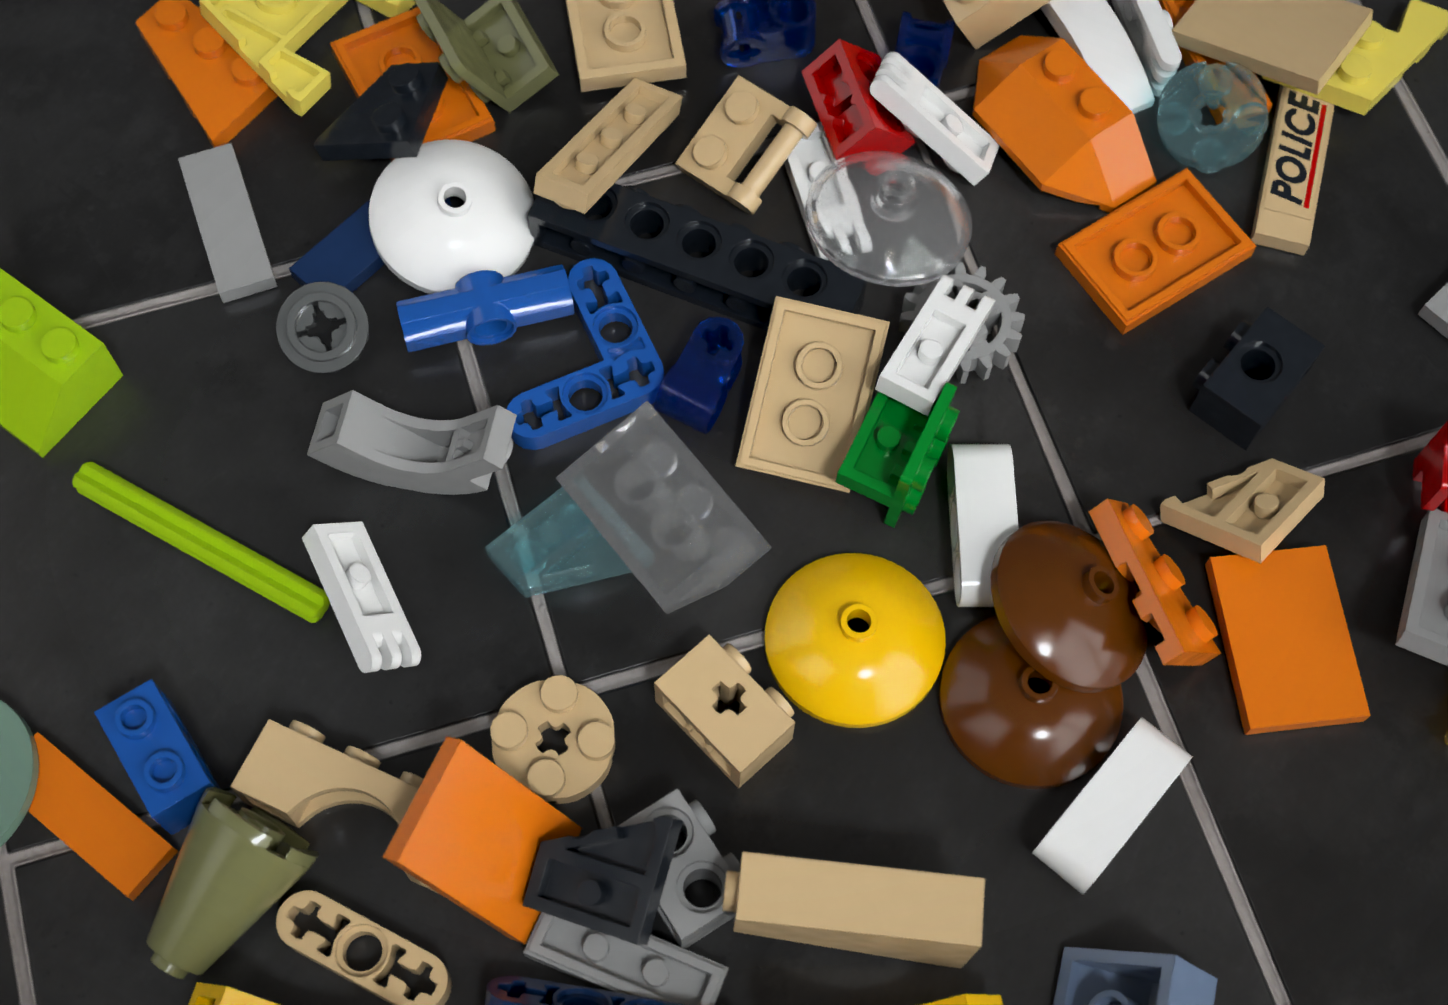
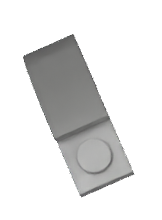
M351 390L323 402L307 455L342 472L385 486L430 494L458 495L478 493L488 490L492 473L502 470L504 464L509 459L513 449V439L511 436L517 415L499 405H495L455 420L424 419L395 411Z

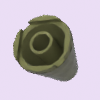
M207 787L198 802L146 939V943L154 951L150 958L151 962L165 973L179 979H184L188 972L196 975L204 974L312 867L319 856L317 851L307 850L310 843L305 838L255 805L251 810L241 807L237 811L230 806L237 796L215 787Z

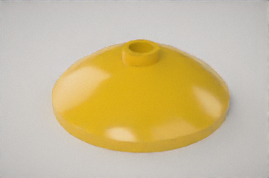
M842 553L826 556L805 565L782 585L774 597L767 615L764 645L772 676L785 696L794 705L813 718L828 724L847 728H866L883 725L904 716L927 696L935 684L943 664L946 637L943 619L934 598L923 583L912 573L882 557L863 553ZM852 618H862L868 623L869 629L862 633L854 632L848 627L847 622Z

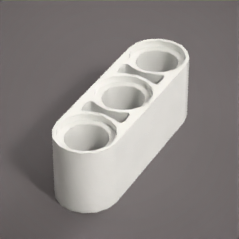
M950 444L947 455V487L956 605L958 607H994L991 594L993 560L1003 541L1019 529L1012 449L1010 444Z
M1141 717L1032 854L1084 895L1193 756Z

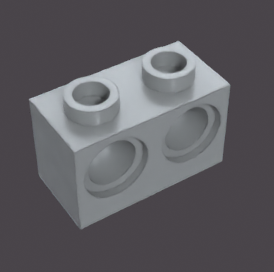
M677 788L618 826L625 827L653 821V818L662 816L683 820L680 831L685 835L686 841L673 854L657 912L678 946L686 949L735 917V912L722 911L726 870L739 872L740 863L731 852L724 857L721 856L709 837L716 832L709 815L697 799L688 804ZM700 879L709 880L717 885L721 896L710 907H696L689 903L684 895L688 885Z

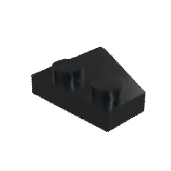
M441 63L391 65L316 139L314 147L322 160L417 157L448 80Z
M662 816L653 818V821L625 827L614 826L595 830L586 835L566 836L541 841L522 906L636 945H648L683 820Z

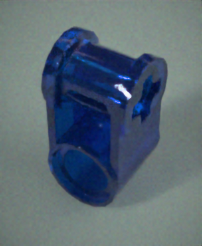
M722 0L714 8V21L716 26L721 29L723 36L720 55L722 61L728 66L745 68L758 63L799 59L812 52L815 46V0ZM737 11L741 12L742 19L737 20ZM740 44H744V52L740 51Z
M903 11L895 52L904 57L939 89L943 68L947 66L955 21L947 19L943 24L914 19L911 12Z
M720 316L710 317L699 323L678 361L665 376L654 402L655 411L705 435L711 431L742 367L741 353L744 340L743 333L736 323Z

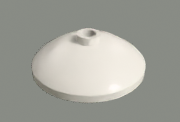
M435 140L423 143L417 157L395 158L383 170L376 181L370 198V234L382 261L399 279L417 290L432 294L454 289L456 283L461 278L476 271H496L501 273L503 277L512 276L518 272L529 256L534 242V238L530 234L528 213L535 201L522 174L499 153L469 141ZM457 196L464 201V205L453 208L448 206L445 200L448 197Z

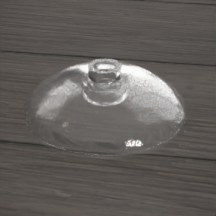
M888 151L862 152L832 162L814 179L805 205V220L810 236L827 259L843 271L857 278L885 286H916L941 278L943 274L949 273L961 261L972 234L970 210L957 187L931 165L901 153Z

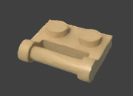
M738 75L675 164L689 177L744 212L754 215L763 202L760 195L801 138L807 140L817 127V124L802 110L785 104ZM778 123L783 126L743 183L735 182L775 124Z

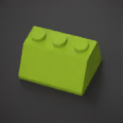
M0 268V427L43 458L121 379L123 374L103 342Z

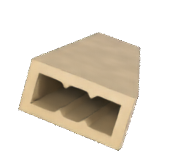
M742 852L739 872L726 870L722 911L735 912L733 932L961 969L982 947L985 878Z

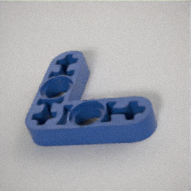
M590 258L580 261L574 265L568 277L574 310L600 362L525 391L512 399L507 406V410L516 414L517 417L511 438L515 444L524 449L538 450L645 408L656 402L663 393L665 380L662 361L617 271L610 263L603 259ZM594 280L598 286H603V297L606 305L598 309V303L593 291L590 288H585L586 281ZM618 321L627 324L631 328L632 333L623 342L612 343L603 339L600 331L606 324ZM638 370L642 376H648V384L639 387L635 380L630 381L629 372ZM611 378L613 379L614 389L618 388L619 398L612 399L610 384L607 381ZM582 388H592L601 394L602 401L593 410H578L570 403V398L574 392ZM558 399L561 402L563 416L566 418L561 421L559 420L557 410L554 411L553 401ZM528 412H534L537 418H541L542 427L532 430L528 423H524L523 415Z

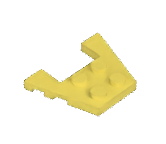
M199 0L203 18L294 113L302 117L331 88L330 72L295 54V52L349 0ZM357 0L389 18L408 11L416 3L415 0Z
M1410 0L1403 13L1397 32L1383 28L1379 23L1372 20V24L1318 95L1262 76V78L1365 115L1400 81L1404 72L1414 62L1418 63L1427 54L1430 47L1447 34L1448 10L1420 0Z

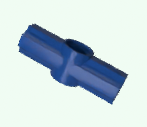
M563 264L503 277L501 273L491 270L476 271L461 278L456 283L454 289L396 302L408 353L468 339L470 343L475 345H493L510 338L516 332L517 327L575 314L570 285Z

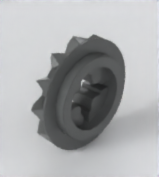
M331 282L310 283L295 290L281 306L276 323L278 342L285 355L302 369L312 373L339 372L352 362L359 360L360 353L369 340V315L357 296L347 288ZM316 306H319L320 311L330 321L339 320L340 322H347L339 325L338 329L331 332L333 341L330 344L332 350H329L328 346L318 336L310 337L305 335L301 337V334L308 333L309 329L317 326L316 316H318Z

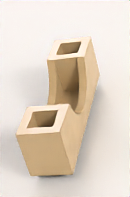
M268 719L230 786L244 803L251 806L255 805L268 814L297 828H300L323 810L342 804H364L375 807L387 813L400 825L424 779L406 771H403L399 779L378 769L381 762L377 758L353 746H347L344 753L323 744L326 737L322 733L302 722L292 720L289 727H285ZM406 873L410 881H413L427 889L436 892L435 890L420 882L410 874Z

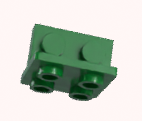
M946 382L929 416L878 391L837 473L835 483L888 506L889 509L884 524L895 528L902 511L913 515L926 489L932 470L937 466L950 438V433L960 413V410L950 406L958 386Z

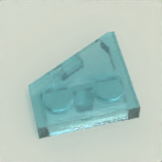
M579 475L571 479L485 547L487 556L525 598L644 570L652 564L650 552Z

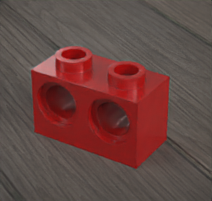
M839 39L802 70L801 73L835 159L877 173L916 141L913 135L905 129L902 122L870 93V85L882 62L880 55Z

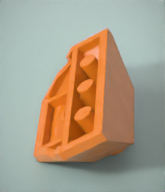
M1020 35L979 60L972 116L1040 191L1079 203L1099 205L1100 210L1111 213L1155 186L1156 178L1133 112L1063 38Z

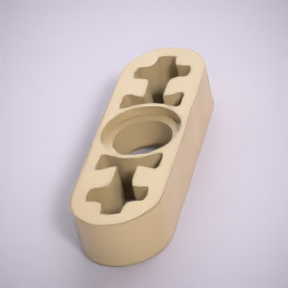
M316 891L297 892L287 898L281 905L276 918L277 931L281 939L297 953L392 1005H444L448 1000L452 986L450 974L442 961L432 953ZM316 907L320 908L317 917L327 927L338 932L330 956L323 954L332 945L326 938L312 931L306 932L302 939L298 938L301 929L294 923V919L299 912L310 915ZM342 920L350 922L340 931ZM363 935H371L378 938L382 945V955L379 962L367 971L351 969L346 960L347 949L351 942ZM397 950H402L406 953L397 961L398 964L411 973L420 975L426 967L432 968L429 978L436 985V989L431 996L426 993H420L414 1001L409 1000L408 997L410 996L411 989L403 980L392 974L389 975L387 987H382L378 984L392 970Z

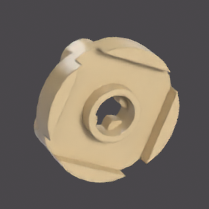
M563 675L551 676L546 680L530 683L517 690L502 705L490 727L492 755L495 764L546 802L556 801V804L578 801L598 788L609 773L613 762L612 757L616 749L614 721L606 704L591 689L577 684L571 678ZM548 728H552L555 731L561 728L569 732L564 739L568 749L560 755L553 749L542 753L537 748L543 741L541 733Z

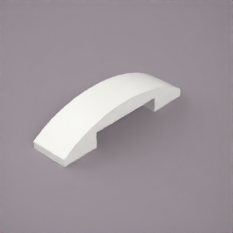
M1051 0L1041 7V10L1060 38H1063L1128 106L1133 114L1153 106L1155 98L1141 61L1122 24L1106 0Z

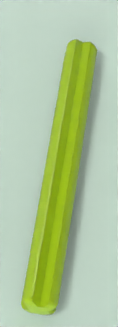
M85 462L80 467L79 472L73 476L72 485L79 494L306 621L317 623L328 610L330 601L325 590L102 466L94 462Z

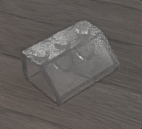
M648 401L643 403L556 477L566 492L666 614L672 613L728 586L772 548Z

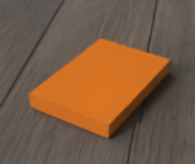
M419 7L330 43L333 55L357 99L391 65L440 62L438 57L443 54L441 47L426 35L416 19V16L421 13ZM445 71L448 80L423 143L445 139L472 142L495 132L494 120L484 102L474 93L465 80L458 84Z
M1185 168L1059 243L1055 255L1118 331L1124 335L1251 257L1257 246L1191 171Z
M1326 545L1274 550L1261 564L1239 554L1209 558L1205 568L1244 735L1364 722L1371 716Z
M446 736L383 858L509 939L526 944L541 914L540 911L522 906L541 841L566 836H579L582 827L461 739Z

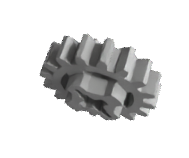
M957 262L954 274L947 275L940 265L934 267L931 282L919 276L915 281L913 293L905 294L899 331L907 333L943 274L954 279L949 297L955 299L964 285L975 290L968 304L969 307L975 310L979 301L985 295L996 300L989 316L956 369L959 383L965 384L969 371L974 370L982 380H986L989 378L992 364L1004 369L1008 364L1011 352H1017L1022 338V334L1019 332H1021L1025 320V314L1015 312L1020 297L1017 293L1003 295L1002 292L1006 283V279L1003 277L995 279L992 283L985 280L986 267L980 266L974 275L966 274L963 262ZM997 325L998 334L988 344L986 340L987 335L991 333L992 327Z

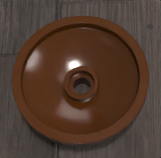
M1051 520L1031 522L1006 538L998 548L993 560L991 594L999 622L1009 641L1023 659L1033 669L1053 683L1083 693H1097L1110 690L1126 681L1136 672L1145 655L1148 639L1147 623L1141 620L1132 602L1136 598V593L1140 590L1135 581H1128L1116 569L1104 543L1078 527Z
M997 615L972 627L961 637L950 652L940 679L939 706L942 721L949 738L959 753L973 767L1000 783L1017 788L1037 790L1071 783L1086 775L1101 762L1115 742L1120 730L1123 716V693L1121 684L1103 692L1083 693L1064 688L1048 680L1033 669L1017 652L1005 634ZM1036 677L1044 680L1048 686V692L1043 694L1035 693L1030 689L1028 679Z

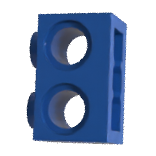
M152 679L94 712L149 814L169 834L174 835L190 825L198 802L207 787L221 789L173 703Z

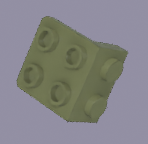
M415 0L421 11L416 16V19L426 35L441 47L443 54L438 58L444 70L458 84L465 80L484 103L492 100L511 113L559 76L558 71L517 0H488L464 20L438 0Z

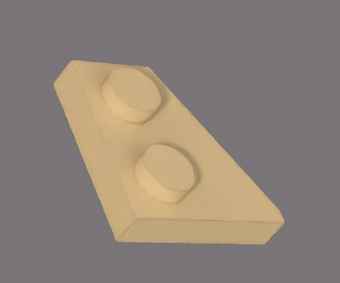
M1271 458L1248 467L1241 474L1227 475L1207 483V494L1183 504L1176 496L1165 499L1160 504L1161 522L1261 564L1324 497L1325 478Z

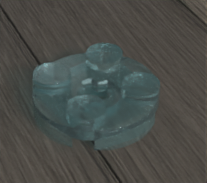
M1203 61L1183 68L1168 81L1159 99L1157 123L1162 144L1177 161L1207 174L1216 173L1222 168L1230 167L1244 160L1260 144L1269 123L1266 93L1260 80L1246 67L1229 61H1225V65L1217 63L1207 65V61ZM1207 105L1214 110L1222 105L1226 108L1222 114L1223 122L1216 126L1212 124L1208 126L1202 125L1200 122L1203 117L1200 109Z

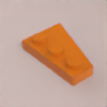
M159 0L135 21L140 35L183 97L193 117L197 119L205 131L213 148L227 144L278 97L270 86L203 18L200 8L190 0Z
M1109 498L1088 511L1116 569L1128 581H1136L1140 589L1132 602L1141 620L1146 623L1149 621L1155 629L1162 633L1165 639L1155 646L1163 665L1202 666L1220 655L1221 652L1213 638L1218 636L1214 623L1199 605L1192 607L1180 588L1186 583L1182 572L1168 555L1163 554L1160 556L1149 536L1154 534V530L1143 511L1135 504L1129 506L1128 503Z

